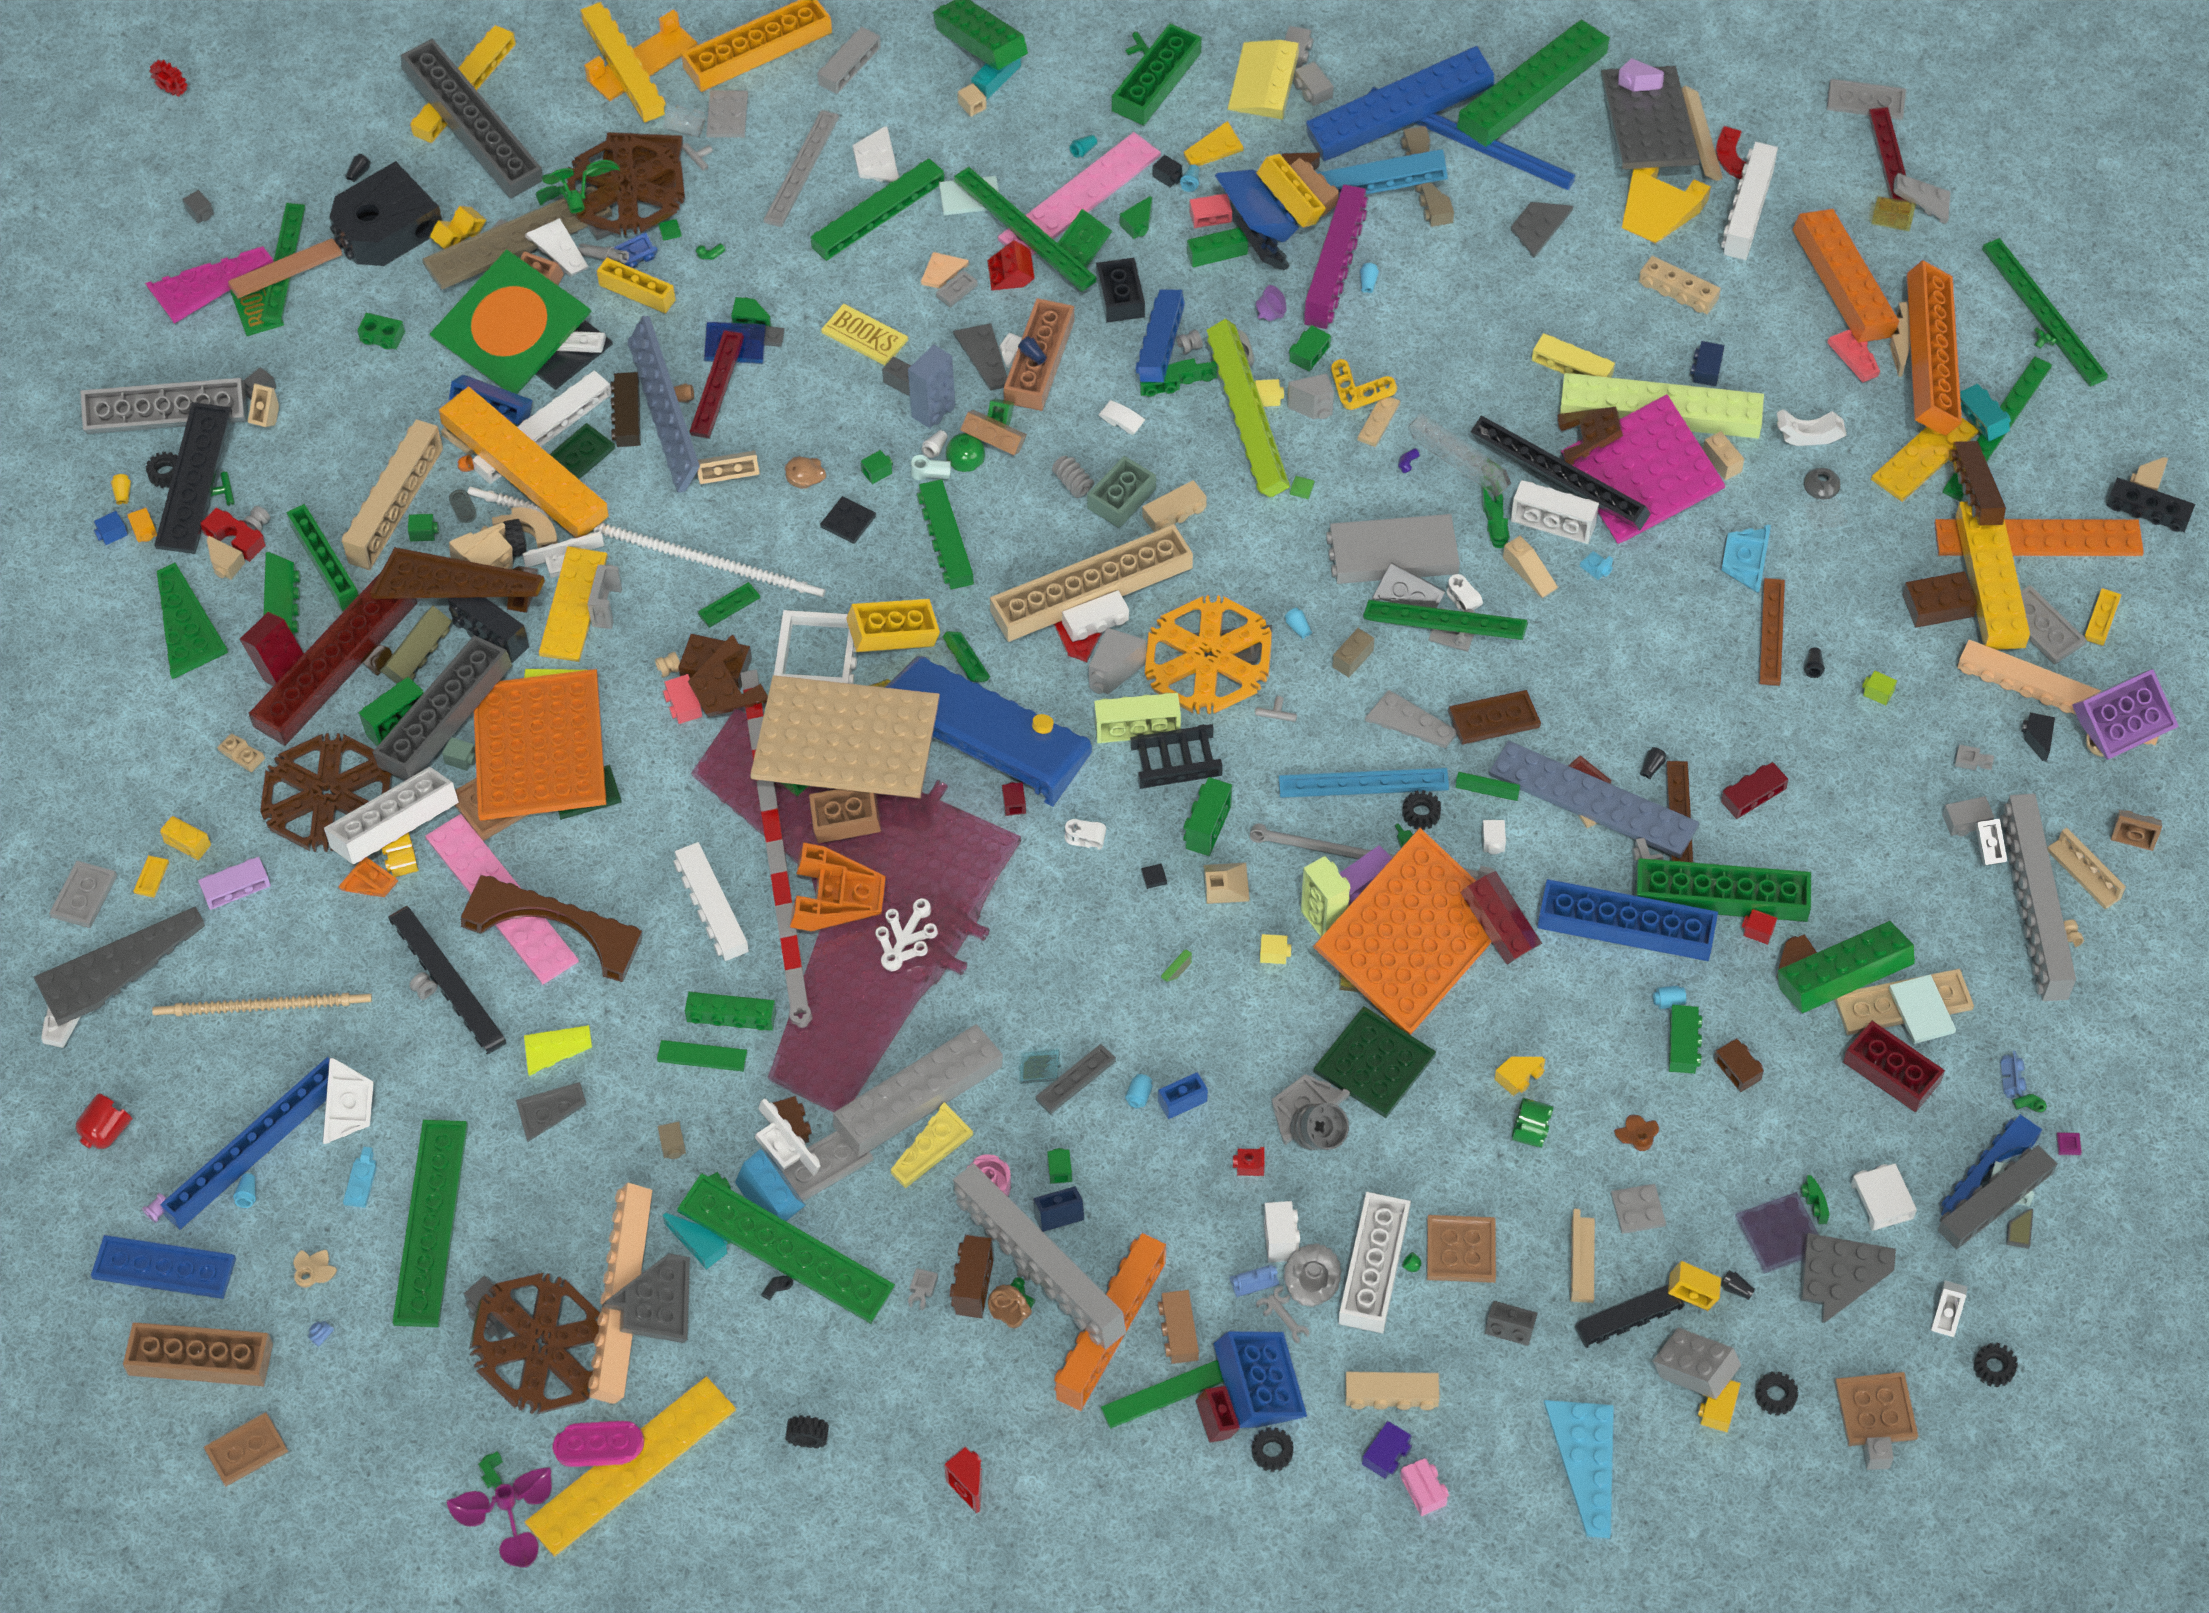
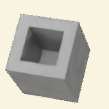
M1891 1437L1867 1438L1863 1448L1866 1470L1890 1469L1894 1459Z

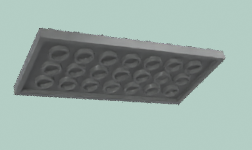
M1676 66L1654 67L1664 72L1661 89L1635 92L1618 85L1619 69L1601 70L1602 84L1622 169L1699 165L1700 158Z

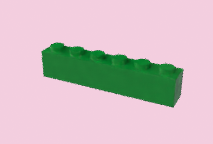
M939 479L919 484V493H916L919 505L923 504L924 507L921 509L924 521L928 520L929 523L926 525L928 535L934 538L932 540V547L934 552L939 554L937 556L939 568L944 569V572H942L944 584H948L950 590L974 585L973 571L943 480Z
M302 504L287 511V517L292 530L341 611L361 603L355 585L306 505Z

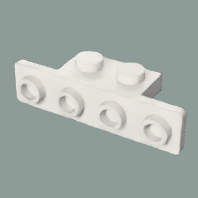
M589 533L586 536L571 538L561 543L529 550L523 553L525 567L546 562L550 577H557L560 575L567 546L587 550L604 546L602 533Z
M763 1099L759 1105V1110L769 1121L770 1125L755 1135V1139L782 1171L800 1159L813 1176L817 1174L820 1168L817 1156L808 1151L803 1139L794 1134L791 1125L787 1120H783L780 1117L775 1105Z

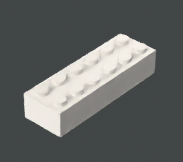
M1755 142L1754 148L1749 149L1747 164L1744 165L1743 177L1739 181L1738 193L1735 195L1733 209L1730 211L1729 222L1725 227L1722 248H1725L1724 255L1747 260L1774 171L1778 147Z
M428 767L326 826L324 830L330 848L351 864H355L459 802L453 782L433 768Z
M1366 1192L1339 1313L1340 1325L1384 1333L1411 1201Z

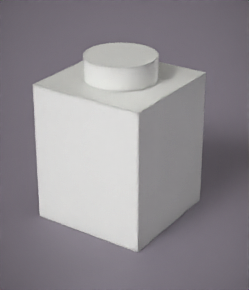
M1483 820V852H1489L1490 854L1505 852V820Z

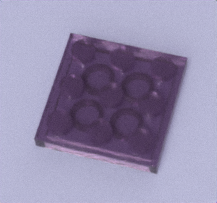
M1797 1192L1735 1214V1218L1764 1274L1803 1260L1805 1235L1807 1233L1819 1235Z

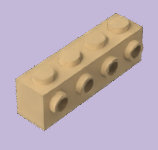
M1654 256L1650 257L1640 271L1639 282L1644 287L1655 289L1663 296L1676 299L1678 303L1686 304L1696 312H1703L1708 315L1719 300L1720 287Z

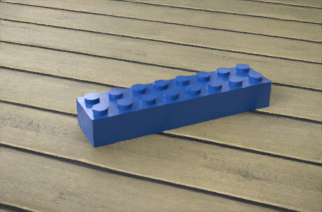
M1547 879L1538 929L1709 961L1718 912Z

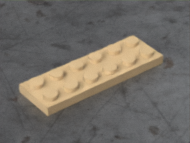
M1960 969L1931 974L1949 1015L1973 1010L1974 1004ZM1911 979L1857 989L1835 999L1834 1001L1846 1034L1861 1033L1872 1020L1883 1028L1904 1024L1889 991L1890 985Z

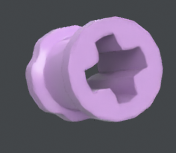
M160 1193L156 1195L157 1198L150 1205L142 1208L146 1216L155 1223L158 1222V1218L163 1214L160 1204L166 1199Z

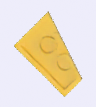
M1227 121L1184 151V157L1189 165L1201 166L1242 152L1244 147Z

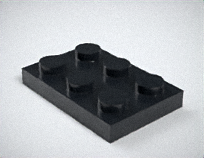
M1242 216L1236 220L1262 262L1281 270H1286L1290 266L1286 260L1287 256L1278 248V242L1275 239L1251 230Z

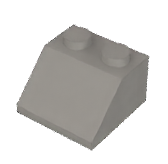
M1327 373L1288 383L1287 405L1289 409L1312 419H1326L1333 414L1334 391Z

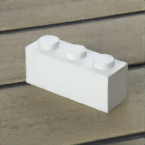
M1119 590L1062 612V624L1072 642L1083 640L1097 632L1101 633L1115 625H1122L1129 620V608Z

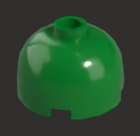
M959 433L947 444L945 451L946 461H951V466L956 471L970 472L976 470L977 467L984 463L985 448L980 439L967 433Z

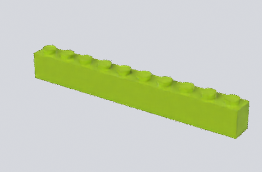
M1225 318L1206 330L1209 337L1207 341L1213 348V358L1219 366L1218 373L1224 381L1225 385L1223 388L1229 396V406L1235 414L1236 418H1234V421L1240 429V439L1245 444V454L1252 465L1251 472L1258 482L1256 487L1261 494H1265L1269 498L1274 497L1290 488V484L1236 325Z

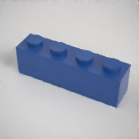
M461 375L451 381L449 400H452L469 386L510 422L519 425L530 417L532 399L466 375Z

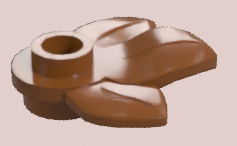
M1632 1114L1626 1119V1127L1615 1129L1614 1133L1622 1143L1632 1144L1638 1151H1647L1654 1142L1653 1137L1659 1132V1125L1655 1120L1645 1122L1641 1116Z

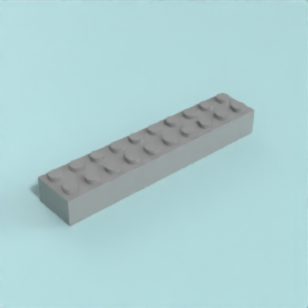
M2010 795L2007 804L2004 805V814L2000 817V824L2006 830L2004 843L2006 846H2009L2008 861L2014 867V870H2012V880L2017 882L2016 898L2017 901H2021L2022 905L2020 907V917L2025 919L2026 923L2024 925V936L2029 938L2028 954L2034 960L2032 963V973L2037 975L2038 979L2036 982V992L2041 994L2042 1001L2068 1000L2074 987L2076 976L2036 795Z
M974 1163L953 1179L955 1187L953 1191L957 1196L956 1203L963 1211L967 1210L971 1214L970 1216L974 1223L978 1226L982 1225L988 1237L992 1238L993 1241L996 1239L1000 1243L1002 1251L1006 1255L1011 1254L1015 1258L1014 1261L1021 1270L1026 1269L1030 1273L1031 1280L1036 1285L1040 1284L1044 1288L1046 1295L1051 1300L1055 1299L1059 1303L1061 1310L1066 1315L1070 1314L1074 1318L1075 1324L1081 1330L1085 1329L1089 1333L1090 1339L1096 1345L1100 1344L1106 1350L1126 1333L1123 1311Z

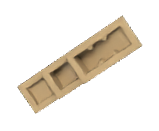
M1899 302L1896 315L1900 322L1890 342V349L1898 377L1903 375L1910 347V323L1907 302Z

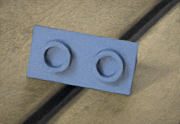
M2014 1050L2013 1057L2005 1055L2000 1061L2002 1076H2011L2002 1079L2003 1092L2007 1098H2014L2015 1094L2024 1096L2023 1091L2027 1090L2025 1078L2021 1075V1071H2025L2024 1061L2018 1057Z
M1272 1264L1229 1277L1236 1298L1280 1285L1276 1276L1278 1274L1276 1266Z

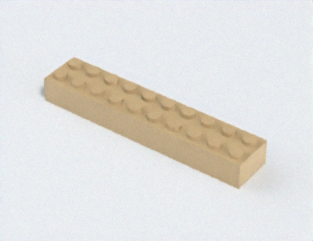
M1173 524L990 597V612L1005 638L1010 642L1062 621V612L1118 590L1121 596H1124L1192 569L1193 553Z

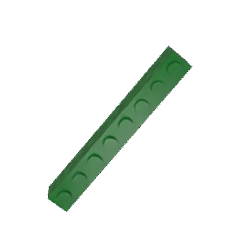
M930 158L920 162L916 167L905 172L901 177L890 182L886 187L875 192L871 197L860 202L856 207L845 212L835 221H831L820 231H816L810 237L812 249L825 261L829 260L937 188L939 182H945L944 171Z

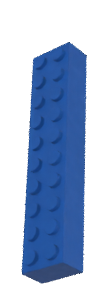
M1474 46L1306 121L1307 135L1317 152H1320L1322 160L1327 161L1488 90L1494 85V72L1478 46Z

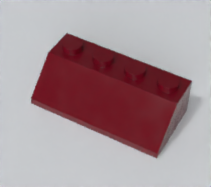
M1496 871L1483 876L1460 892L1507 965L1542 944Z

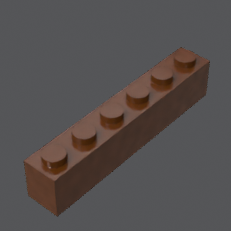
M1978 441L1954 442L1953 449L1949 451V460L1953 462L1954 472L1958 474L1959 484L1963 486V494L1967 496L1968 506L1972 508L1973 517L1976 518L1979 526L2003 525L2006 506Z

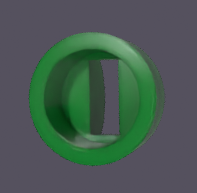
M1413 1252L1408 1254L1402 1263V1267L1409 1272H1417L1422 1265L1419 1256Z

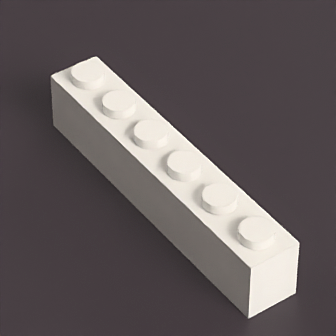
M699 842L675 851L676 860L673 861L677 872H682L683 874L681 879L685 889L690 888L692 892L689 896L693 905H698L700 909L697 912L701 922L706 921L708 927H705L708 937L710 939L714 938L716 942L714 948L717 955H722L724 961L749 952L747 940Z

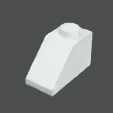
M1944 1281L1932 1331L1954 1337L1967 1294L1966 1286Z

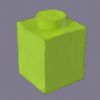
M1874 670L1871 677L1867 676L1862 688L1865 689L1863 696L1886 706L1895 691L1897 680Z

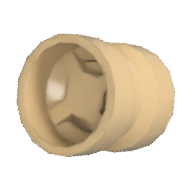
M675 652L669 653L665 658L659 657L655 659L658 671L661 670L662 678L669 676L670 672H679L678 666L680 661Z
M2064 921L2068 942H2073L2075 947L2080 946L2084 939L2082 934L2078 932L2079 927L2076 921Z

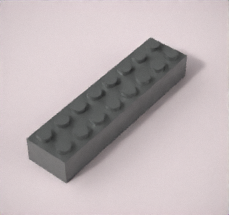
M474 635L373 751L378 767L405 781L421 772L510 669L512 664L507 650Z

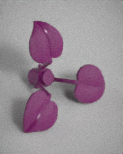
M546 1467L529 1471L519 1476L512 1486L509 1484L499 1485L495 1490V1496H492L490 1505L488 1497L479 1491L466 1492L456 1498L448 1499L447 1507L449 1512L460 1524L474 1527L484 1523L486 1519L485 1513H490L495 1503H497L500 1509L508 1512L514 1536L502 1541L499 1547L500 1557L511 1566L528 1567L537 1558L539 1551L538 1541L530 1532L517 1534L511 1508L515 1505V1498L517 1500L524 1499L527 1504L531 1505L540 1504L547 1500L552 1490L551 1468Z

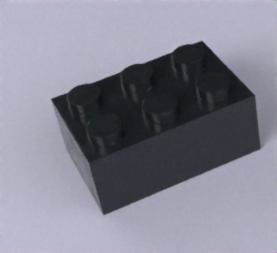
M1135 257L1097 262L1096 277L1106 323L1145 317V300Z

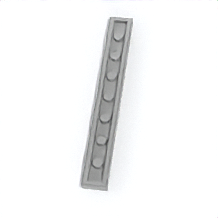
M825 110L820 111L764 218V223L782 228L835 127L839 114Z

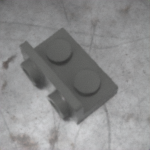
M1493 1301L1485 1334L1529 1346L1538 1313Z

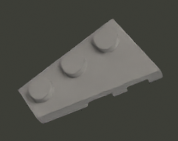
M1899 173L1894 179L1895 194L1912 205L1918 204L1925 209L1924 212L1929 216L1933 214L1940 219L1939 222L1944 224L1948 222L1950 191Z

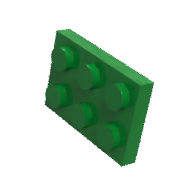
M1081 209L1058 241V244L1087 268L1113 231L1084 209Z

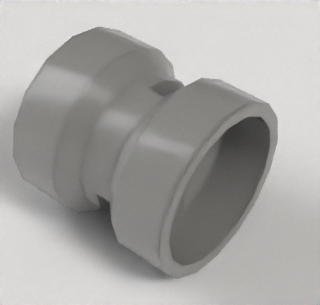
M1196 329L1190 331L1187 335L1177 336V344L1179 348L1184 347V352H1182L1184 355L1190 353L1192 349L1198 350L1203 347L1201 336Z
M254 506L250 516H246L243 521L248 527H256L257 530L261 531L262 525L267 524L271 517L263 508Z

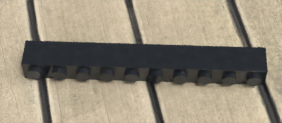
M1482 415L1470 431L1479 442L1576 496L1599 503L1598 508L1639 531L1651 515L1647 507Z

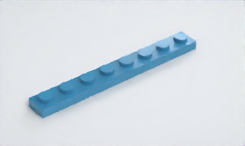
M1447 768L1279 775L1280 798L1415 792L1417 790L1419 792L1422 790H1449Z

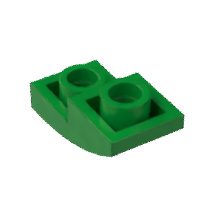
M1807 1175L1805 1183L1801 1184V1196L1806 1197V1204H1813L1812 1213L1813 1217H1817L1818 1224H1827L1830 1214L1824 1193L1813 1176Z

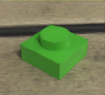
M1295 476L1290 489V495L1309 499L1315 480Z

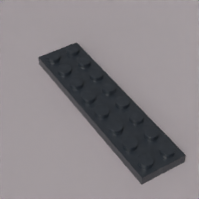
M192 402L154 544L156 549L196 554L202 531L200 523L205 519L233 412L231 407Z

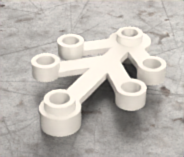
M921 898L914 902V912L903 931L899 923L898 911L890 909L886 912V919L891 924L897 940L896 945L892 949L889 942L890 934L886 927H879L876 930L877 939L881 941L885 952L881 957V963L886 970L896 971L901 967L903 961L927 954V945L921 940L936 937L938 934L936 926L929 923L925 925L924 930L913 933L920 919L929 916L931 913V906L928 900ZM890 915H896L894 918H889ZM929 929H934L932 933L927 932ZM882 932L886 933L884 936H879ZM915 943L913 949L903 951L905 946ZM919 947H924L921 951L917 950Z

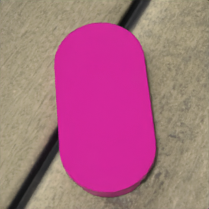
M630 1421L575 1423L565 1427L561 1434L559 1432L555 1436L552 1449L556 1459L562 1465L568 1467L620 1465L632 1461L640 1454L644 1446V1436L636 1424Z

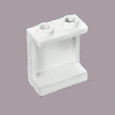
M1883 1164L1875 1170L1868 1172L1863 1170L1853 1176L1851 1186L1857 1189L1870 1217L1869 1226L1872 1231L1914 1219L1917 1209L1896 1164Z

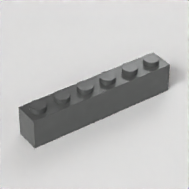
M2039 1145L2032 1150L2028 1148L2020 1156L2021 1159L2017 1162L2011 1161L2005 1167L2002 1174L1996 1173L1988 1181V1185L1984 1188L1982 1186L1978 1187L1972 1193L1970 1199L1960 1201L1956 1206V1210L1952 1213L1946 1212L1939 1220L1941 1223L1938 1232L1956 1250L2049 1178L2054 1173L2058 1163Z

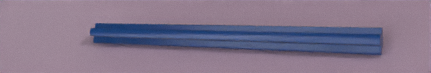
M1373 86L1371 91L1368 92V94L1378 90V88ZM1436 113L1414 122L1566 190H1569L1575 182L1576 174L1498 140L1485 147L1459 130L1456 122Z

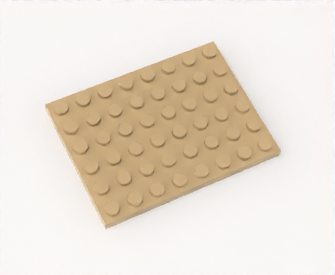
M773 675L751 770V779L921 798L940 694Z

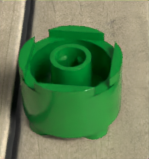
M1523 1097L1519 1106L1521 1110H1519L1518 1116H1516L1512 1140L1542 1148L1544 1139L1548 1134V1121L1551 1119L1554 1106Z

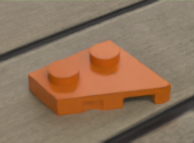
M365 857L338 887L346 892L385 897L398 880L368 857Z

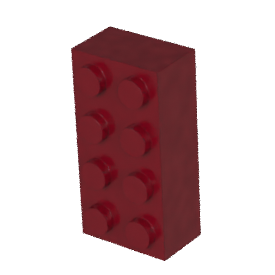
M1873 1020L1848 1047L1843 1060L1844 1064L1915 1113L1940 1085L1945 1073L1943 1068Z

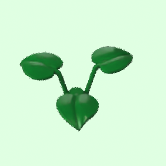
M599 160L587 165V170L583 171L581 194L577 190L570 191L565 179L574 175L573 170L570 168L558 169L543 175L542 181L550 185L561 181L564 186L545 187L536 192V198L539 205H543L545 202L562 194L567 201L570 213L582 212L585 209L582 199L586 198V176L594 177L612 170H620L615 162L610 160Z

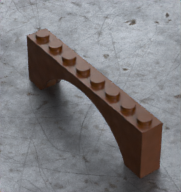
M480 875L461 915V927L480 934L498 923L520 917H541L563 923L580 933L593 947L601 964L602 976L619 982L624 981L642 941V930H639L636 926H627L619 923L616 919H607L599 916L596 912H587L573 904L561 903L553 897L541 896L533 890L518 888L513 883L498 881L493 876Z

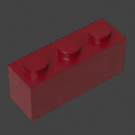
M1774 762L1762 765L1755 773L1741 778L1737 784L1727 786L1722 792L1721 803L1736 819H1739L1786 790L1789 779Z

